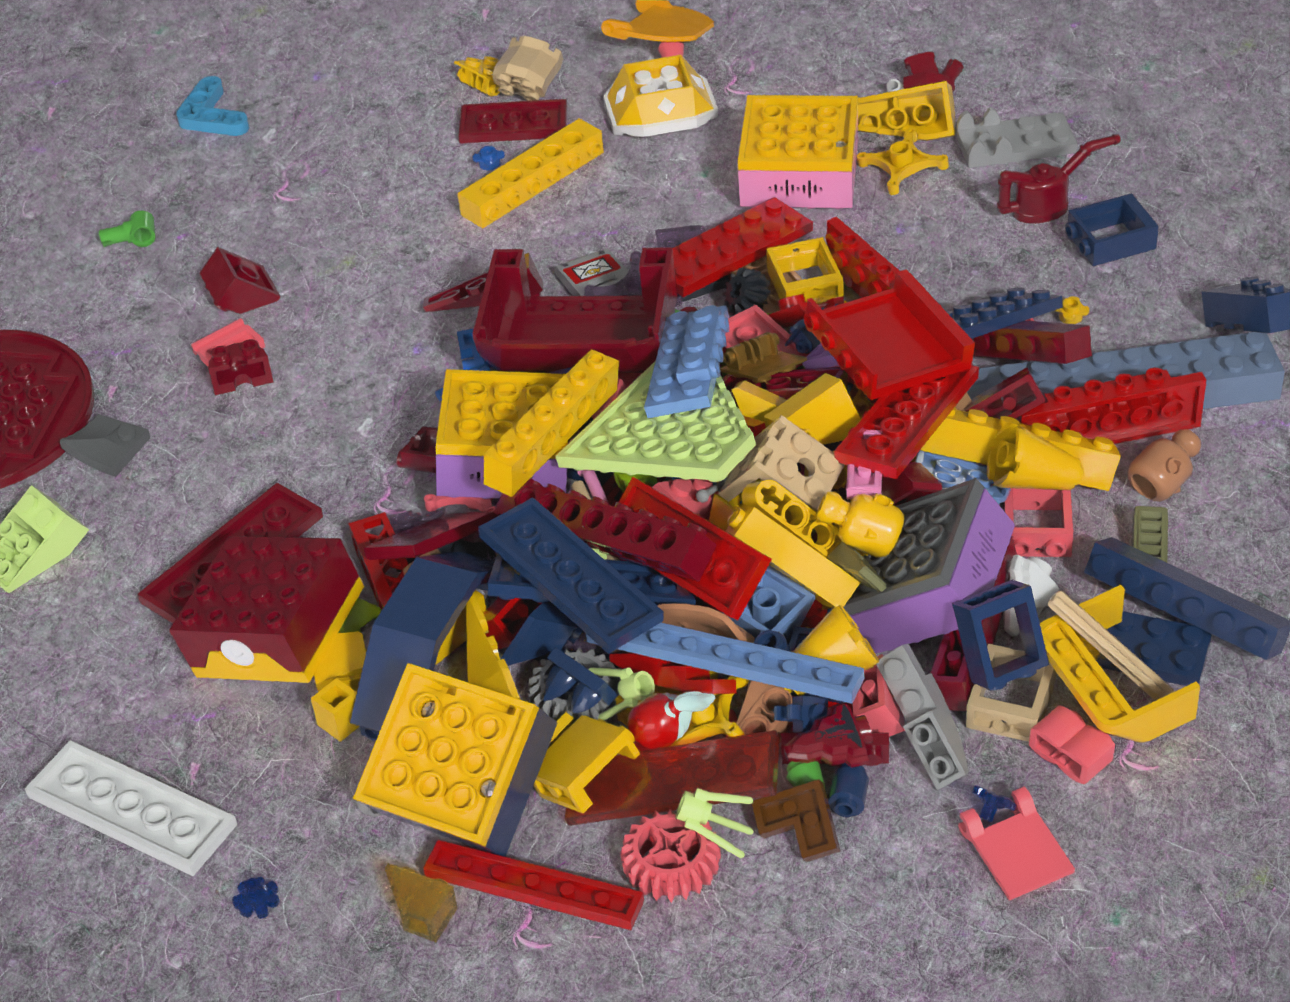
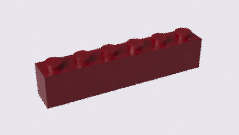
M1013 536L1010 538V543L994 587L1007 582L1009 579L1007 569L1013 555H1017ZM1003 612L981 621L987 647L988 644H993ZM957 629L944 635L931 673L949 710L967 711V703L974 683L970 680L959 630Z

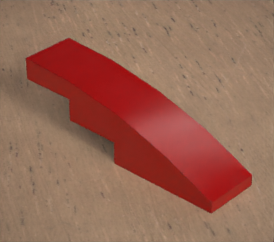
M636 653L609 654V661L621 669L631 668L633 673L640 671L648 672L657 686L683 692L697 691L708 694H736V679H710L709 670L684 666L683 664Z

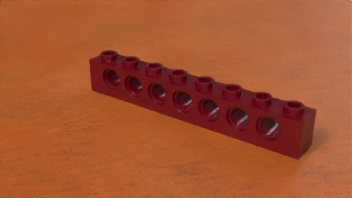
M531 478L512 497L502 493L493 511L496 515L500 516L533 497L589 547L599 549V552L697 582L700 581L717 544L706 537L707 531L696 524L688 523L686 527L671 517L664 516L661 520L646 510L640 509L636 513L624 504L616 503L615 506H611L607 501L596 496L589 500L577 491L570 490L569 493H565L562 489L552 484H547L546 487H543L539 482Z

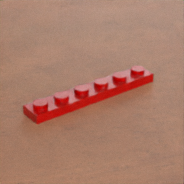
M437 840L423 867L425 877L631 931L644 903V893L641 891Z

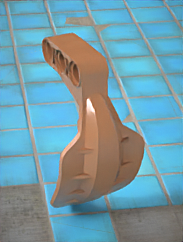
M691 604L657 605L664 611V618L661 623L750 643L755 641V638L739 625L734 624L726 614L712 608ZM616 649L611 653L627 654L631 652ZM749 680L745 700L737 720L738 726L745 733L744 738L735 743L729 737L719 752V762L725 778L730 784L736 786L748 784L781 742V733H788L793 726V722L775 721L774 712L772 711L774 706L793 704L788 690ZM765 733L760 739H751L754 734ZM734 761H744L741 766L730 767Z

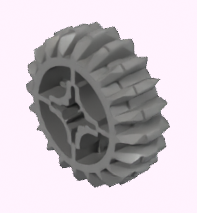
M579 647L576 652L570 653L565 648V654L587 669L591 667L616 669L612 662H608L605 654L596 656L593 649L583 653ZM541 659L540 667L533 668L532 677L529 678V702L535 704L555 721L567 712L574 718L572 724L581 715L598 719L599 714L616 706L615 699L619 695L618 683L621 680L620 677L597 675L614 690L617 696L609 706L600 700V702L587 711L572 713L571 699L577 683L561 696L549 701H543L544 684L554 666L549 660Z

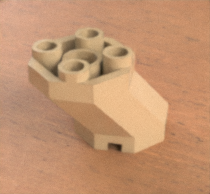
M520 36L519 41H517L516 37L512 38L508 49L497 62L492 73L495 84L500 86L499 92L508 96L520 95L528 101L539 100L540 97H545L548 86L561 68L563 62L562 52L557 48L552 52L549 50L550 44L543 40L528 36Z

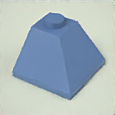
M768 566L739 620L729 618L734 624L739 625L755 639L761 632L766 630L780 632L785 636L789 646L794 626L801 627L815 600V594L773 567Z

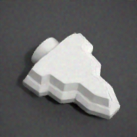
M1013 555L1007 569L1008 581L1015 580L1031 585L1037 614L1040 615L1043 608L1048 606L1049 599L1059 591V587L1050 578L1052 567L1047 562L1038 558L1030 557L1026 559L1019 555ZM1014 607L1005 610L1002 619V626L1010 636L1020 634Z

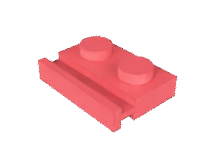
M241 318L191 344L193 353L195 355L198 354L200 360L207 366L212 357L211 351L217 346H228L253 339L258 341L261 348H265L264 339L248 324L245 325Z

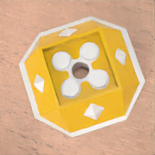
M682 55L657 59L649 57L646 61L624 64L616 80L603 96L604 106L614 135H623L625 133L631 136L646 137L700 127L710 119L713 120L718 117V107L707 79L698 74Z

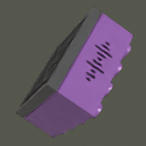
M977 478L897 505L896 507L904 515V524L894 548L885 557L878 558L869 554L868 556H863L883 579L887 588L880 592L859 584L845 604L844 609L859 627L858 630L868 640L876 654L894 650L904 644L918 643L924 639L940 634L945 635L957 630L958 626L952 603L994 587L1015 524L989 492L984 489V486Z

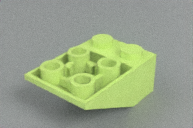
M32 485L0 524V587L8 593L69 556L89 531L86 526L59 503Z

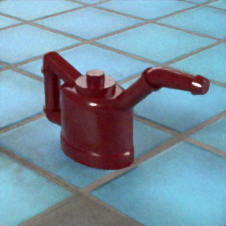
M1112 134L1109 137L1091 140L1084 145L1081 144L1080 149L1062 167L1041 163L1034 165L1025 172L1002 171L998 179L999 202L997 203V208L1001 214L1014 212L1015 219L1032 224L1050 222L1065 215L1068 211V187L1071 173L1088 156H1091L1092 152L1120 143V135ZM1012 183H1016L1015 201H1010Z

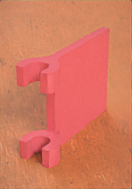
M1025 786L1011 792L1014 801H1011L1009 806L1015 816L983 828L978 813L974 808L960 813V818L963 822L958 824L961 834L972 842L1009 901L1075 872L1074 866L1038 814L1033 799Z

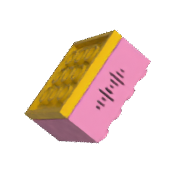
M747 95L738 155L740 207L754 208L775 197L790 207H806L809 209L852 208L858 149V96Z

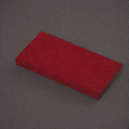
M567 99L463 104L458 135L459 143L546 139L567 126Z
M493 511L446 514L364 547L365 557L369 560L416 558L478 532L479 526L498 517V515Z

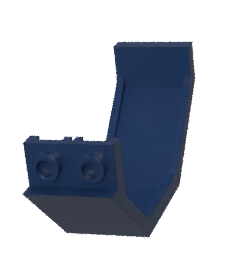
M462 552L416 557L373 623L350 723L359 725L362 736L373 741L377 740L407 663L434 671L439 649L475 589L488 591V582L495 561Z

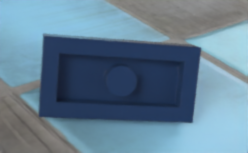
M557 647L547 657L554 666L544 684L543 701H549L561 696L575 683H577V686L573 691L571 699L572 713L587 711L600 702V700L609 706L617 696L603 679Z

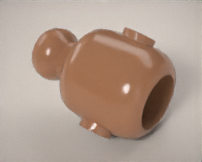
M1181 429L1172 436V440L1157 439L1150 443L1129 465L1128 477L1135 491L1157 502L1164 501L1173 494L1181 492L1180 487L1189 479L1193 472L1190 458L1196 456L1201 449L1199 437L1191 430Z

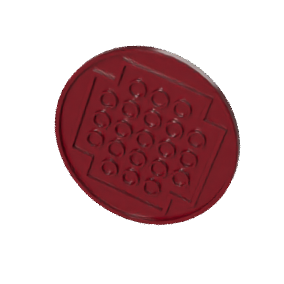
M0 330V489L36 474L62 456L66 451L62 449L60 440L84 428L92 414L95 393L88 367L73 349L46 335L21 330Z

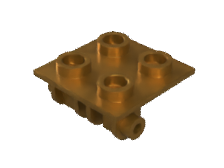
M766 332L727 348L726 352L723 353V361L727 366L720 368V372L732 374L735 378L744 377L752 379L755 383H761L770 380L771 375L778 372L794 370L797 364L807 361V357L778 351V335Z

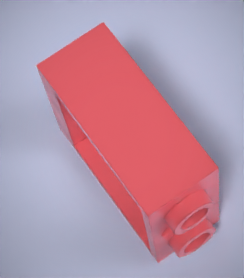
M1011 488L1007 500L1003 502V510L1013 522V510L1062 511L1063 528L1014 527L1012 536L1017 555L1022 557H1072L1073 520L1071 490Z

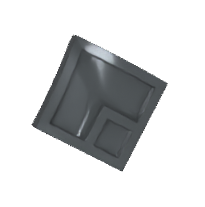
M98 414L84 428L73 435L62 438L60 444L62 449L83 463L116 477L151 437L149 430Z

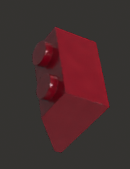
M219 247L216 248L199 273L205 283V288L214 299L213 303L219 309L226 312L231 310L242 314L277 302L281 298L263 265Z

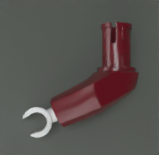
M949 59L941 74L923 72L903 77L902 84L897 79H891L887 83V92L947 81L952 86L953 93L955 91L954 83L964 68L963 64L957 59Z

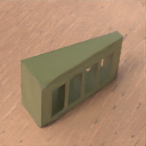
M1136 506L1133 516V547L1149 555H1160V557L1156 558L1167 563L1168 509L1166 507Z
M841 542L827 557L828 560L861 582V585L880 592L887 588L886 583L870 563L849 545Z

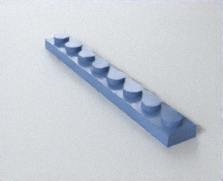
M659 623L618 648V650L847 703H853L865 679L864 668L666 623ZM586 634L588 643L597 644Z

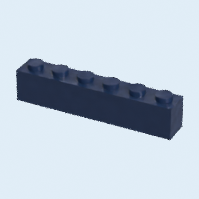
M1113 537L1094 543L1084 571L1085 574L1113 587L1122 585L1125 593L1265 660L1282 653L1290 633V620Z

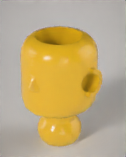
M829 491L824 494L816 513L817 518L821 522L840 525L838 534L843 543L862 551L866 556L869 554L878 558L890 554L904 524L902 511L893 505L894 502L890 498L878 493L874 496L865 493L857 494L849 503L843 500L838 493Z

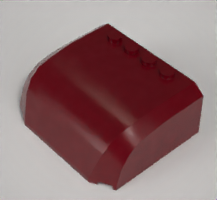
M672 247L642 248L639 263L642 296H531L524 249H494L473 330V340L479 355L498 371L547 373L574 367L592 349L619 360L618 373H643L656 361L666 318L675 313L677 288Z

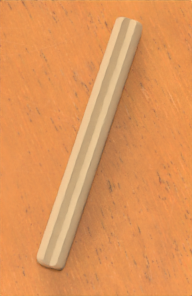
M1059 590L1049 599L1047 603L1049 608L1153 700L1156 701L1175 692L1169 684L1065 592Z

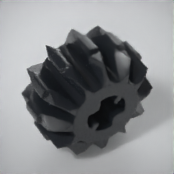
M739 268L737 273H731V280L725 283L727 289L722 294L726 297L724 306L726 305L730 313L736 315L754 305L763 310V306L769 304L767 296L771 294V291L768 290L770 281L765 278V274L748 268Z

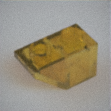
M388 863L385 867L386 877L403 930L437 942L458 909L453 886L442 879H432L418 874L411 868H401Z

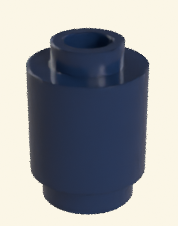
M843 763L833 774L828 803L830 809L841 817L857 816L864 810L869 778L863 766L851 768L846 763Z

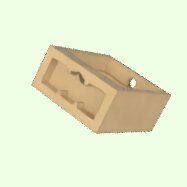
M988 644L987 647L992 668L1025 655L1024 651L993 644ZM1049 663L1048 666L1038 669L1035 675L1022 678L1040 682L1032 708L984 697L986 688L974 684L967 703L966 728L1029 742L1031 728L1044 718L1055 685L1056 671Z

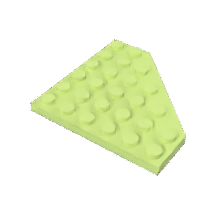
M654 362L555 457L560 468H572L577 471L596 470L602 473L619 472L628 475L643 474L653 475L654 477L666 476L678 477L683 480L702 479L718 482L728 476L736 465L756 446L753 432L748 428L740 409H737L735 401L729 390L726 389L721 376L716 378L711 407L647 418L644 405L655 366Z

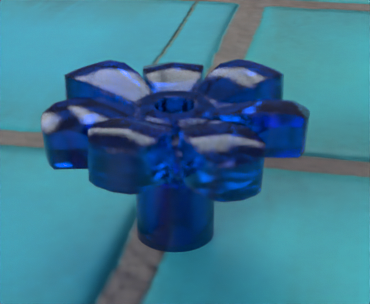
M974 785L972 793L984 803L979 817L987 821L993 822L997 809L1007 808L1014 811L1017 806L1011 798L1005 795L997 796V794L988 791L984 787Z
M255 877L242 881L237 886L239 894L232 898L234 908L239 909L240 915L247 918L251 917L254 911L259 919L265 918L269 915L267 906L275 908L280 903L279 896L276 895L279 890L276 882L270 881L266 883L264 877Z

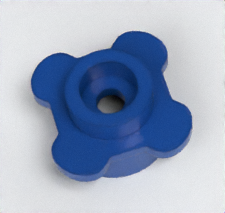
M484 146L472 158L474 162H479L481 169L494 170L500 166V159L505 157V152L502 150L498 151L493 146Z

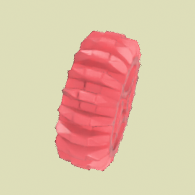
M671 808L665 815H660L655 810L652 819L642 816L640 825L631 824L630 834L624 835L621 851L623 872L626 877H629L632 888L639 887L644 896L652 892L656 901L662 895L667 896L671 903L676 895H681L687 900L690 891L700 894L702 885H711L712 875H716L719 869V859H721L720 847L698 832L685 828V822L676 819V814H674ZM707 822L706 825L701 824L705 828L712 831V827L710 826L709 822ZM699 852L697 856L691 862H689L692 859V855Z

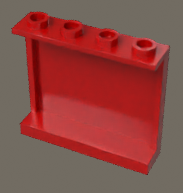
M907 269L896 272L894 288L822 310L812 298L807 299V309L804 314V323L807 330L817 337L822 347L829 351L839 367L846 371L856 387L861 389L870 400L969 369L972 366L975 342Z

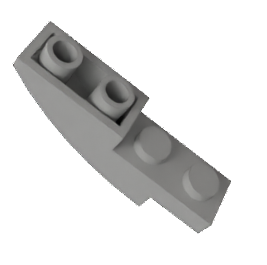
M909 644L901 645L880 658V662L876 665L908 722L903 728L936 789L940 790L968 774L966 757L956 725L932 673L925 675Z

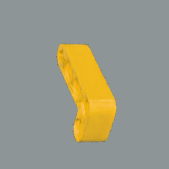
M762 480L752 482L743 489V505L755 507L827 558L842 542L838 534L840 525L835 524L834 526L831 523L821 522L816 516L817 512L776 481ZM787 508L790 510L792 514V520L790 524L786 521L785 512ZM813 528L818 534L816 543L811 538ZM855 549L858 553L864 556V553L862 551Z

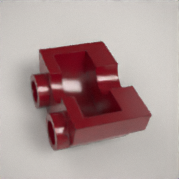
M248 339L242 343L217 346L211 351L212 357L209 360L208 370L215 395L236 391L237 386L243 383H249L253 387L274 383L268 356L265 350L259 346L258 341Z
M422 426L415 436L410 438L409 443L403 449H400L397 456V466L408 470L436 474V439L438 428Z

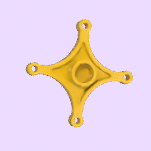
M913 127L906 129L905 138L902 141L893 143L889 150L879 153L860 152L857 154L859 167L875 165L891 176L887 182L890 195H897L899 193L900 182L908 176L928 167H938L940 170H946L949 168L947 155H930L918 150L914 146V142L918 140L917 130Z
M731 675L728 677V679H736V690L745 687L749 683L748 679ZM673 691L670 693L676 694L678 696L680 695L678 691ZM714 694L715 700L704 711L692 712L689 728L685 734L671 746L661 750L662 757L669 765H674L679 761V753L684 748L702 739L718 734H726L736 743L744 738L745 733L738 724L729 722V709L734 694Z

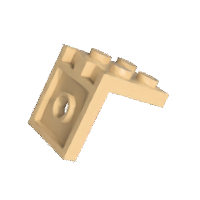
M781 415L754 438L756 446L730 472L718 495L729 502L741 493L748 484L755 482L758 478L761 480H773L817 512L824 494L832 490L844 464L838 463L831 450ZM797 463H802L807 467L809 477L803 476L798 471Z

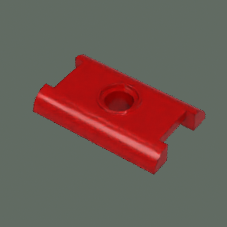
M804 294L778 300L780 311L768 314V316L783 329L794 326L798 321L804 319V314L806 313L807 303ZM844 296L832 298L817 305L825 309L835 304L840 305L844 303Z

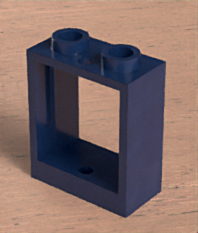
M1132 193L1072 209L1068 212V223L1065 225L1066 235L1069 240H1073L1080 254L1086 257L1092 266L1157 248L1159 226ZM1121 223L1129 230L1098 240L1091 233L1092 231Z
M1010 580L952 603L972 683L989 691L1000 690L1007 686V682L1016 678L1031 677L1037 673L1038 669L1049 665L1031 585ZM1014 607L1025 655L992 668L981 620Z

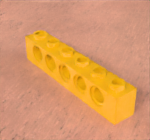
M580 118L458 192L461 216L482 229L604 153L602 130Z
M591 349L484 453V485L512 497L617 391L619 360Z

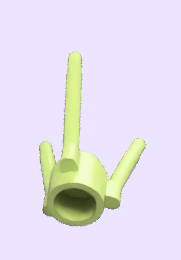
M591 667L588 669L595 675L621 678L618 683V693L624 701L599 714L598 718L606 720L627 708L635 707L638 700H643L654 693V680L648 672L640 671L633 673L631 668L610 669Z
M699 788L696 789L695 794L685 791L677 809L676 819L684 821L685 828L698 832L728 852L743 858L745 856L743 851L701 824L706 825L709 820L751 835L754 832L752 828L712 813L713 804L708 803L707 800L751 804L753 798L708 792Z

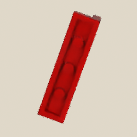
M386 512L348 523L353 547L376 602L381 609L384 608L403 579L404 572L402 569L409 565L406 558H397V560H369L365 557L364 547L395 535ZM383 525V530L378 536L365 531ZM390 567L402 570L397 578L385 575Z

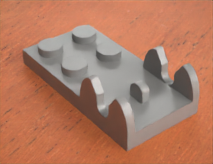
M988 107L983 114V121L980 124H974L973 116L968 110L960 114L956 124V138L968 168L1077 152L1078 143L1063 112L1000 121L997 111L993 107Z

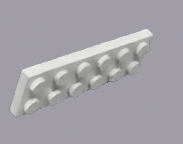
M71 740L25 788L28 798L191 876L197 873L237 826L234 815Z

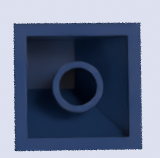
M551 601L543 602L529 615L501 659H505L507 666L550 654L555 647L561 650L569 641L575 644L584 631Z

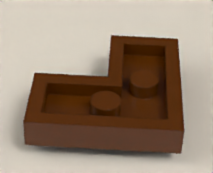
M820 779L753 800L752 807L758 832L763 839L795 829L801 856L805 862L841 852L824 783Z

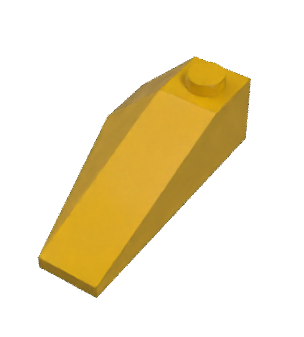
M947 81L858 98V131L905 137L906 129L913 127L917 130L919 140L929 141L955 136V107L952 86Z
M473 593L466 604L468 683L520 699L505 659L500 660L494 636L486 637L485 635L489 632L488 625Z

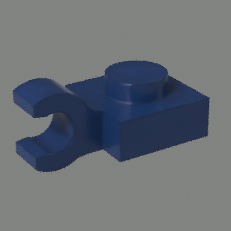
M793 697V704L774 706V720L793 722V733L809 731L814 720L827 715L828 698Z

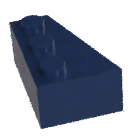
M1246 277L1240 279V284L1201 291L1205 327H1215L1224 324V329H1234V324H1241L1244 331L1275 333L1290 330V289L1285 288L1284 284H1271V280H1259V277Z

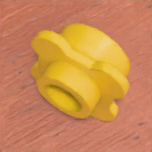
M1075 296L1064 299L1062 302L1063 308L1054 310L1059 312V319L1065 324H1077L1082 321L1083 316L1089 314V307L1084 306L1080 299Z

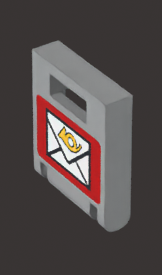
M608 248L603 249L601 255L598 252H594L566 262L565 267L561 264L555 266L557 278L573 296L622 295L636 289L634 276ZM615 278V280H613V281H611V282H608V283H605V284L596 286V287H594V288L591 287V286H594V285H597V284H600V283H603V282H606V281H609V280Z

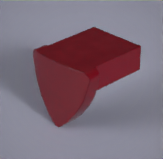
M934 52L918 53L904 59V65L909 76L923 72L939 73L934 60L936 58Z

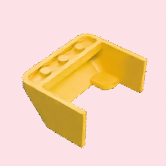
M1119 585L1078 605L1105 629H1108L1122 622L1125 589L1122 585ZM1054 615L1040 623L1049 663L1099 730L1135 742H1148L1196 719L1200 685L1197 682L1185 686L1144 707L1132 709L1096 661L1100 652L1058 615Z

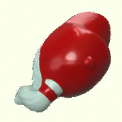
M697 691L682 693L679 696L667 692L663 694L657 692L639 702L632 708L627 721L628 730L635 738L633 743L638 751L652 754L671 746L688 730L692 712L704 711L715 700V695Z

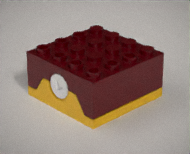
M228 536L169 631L193 673L198 678L310 683L336 634L362 592L364 585L340 538Z

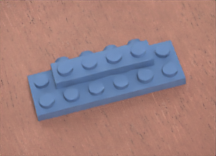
M710 305L690 313L679 311L666 318L644 405L647 418L711 407L716 378L720 377L719 364L723 362L722 349L726 347L725 334L729 332V314L726 305L720 307Z

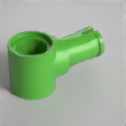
M144 210L136 211L130 216L129 221L123 222L122 225L100 229L99 235L103 246L106 247L124 241L140 247L151 245L155 240L153 215Z

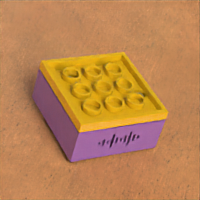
M446 369L436 439L437 496L452 498L479 497L483 499L500 498L502 492L484 485V453L565 374ZM569 440L531 479L539 482L543 487H546L547 484L555 485L566 493L568 468H560L555 456L568 445Z

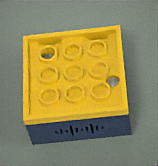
M407 663L353 799L384 816L485 852L506 857L558 722L535 704Z

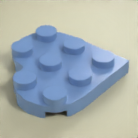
M921 450L917 453L915 462L921 463L941 482L942 489L977 478L984 486V489L989 492L999 505L1005 502L1009 496L1011 488L995 487L992 485L994 484L993 480H988L987 466L984 464Z

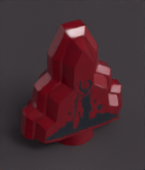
M841 702L829 707L827 715L814 720L811 730L797 734L784 746V753L787 760L792 762L811 763L823 760L830 765L846 763L852 768L870 763L866 745L873 743V736L866 716L854 717L848 704Z

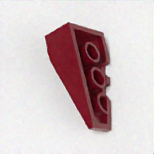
M528 252L524 256L531 296H540V292L544 291L543 281ZM488 271L425 298L423 303L425 312L479 307Z

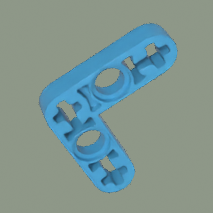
M217 76L202 78L176 112L179 126L186 130L239 136L245 134L250 128L247 115L244 112L213 108L224 93L221 79Z

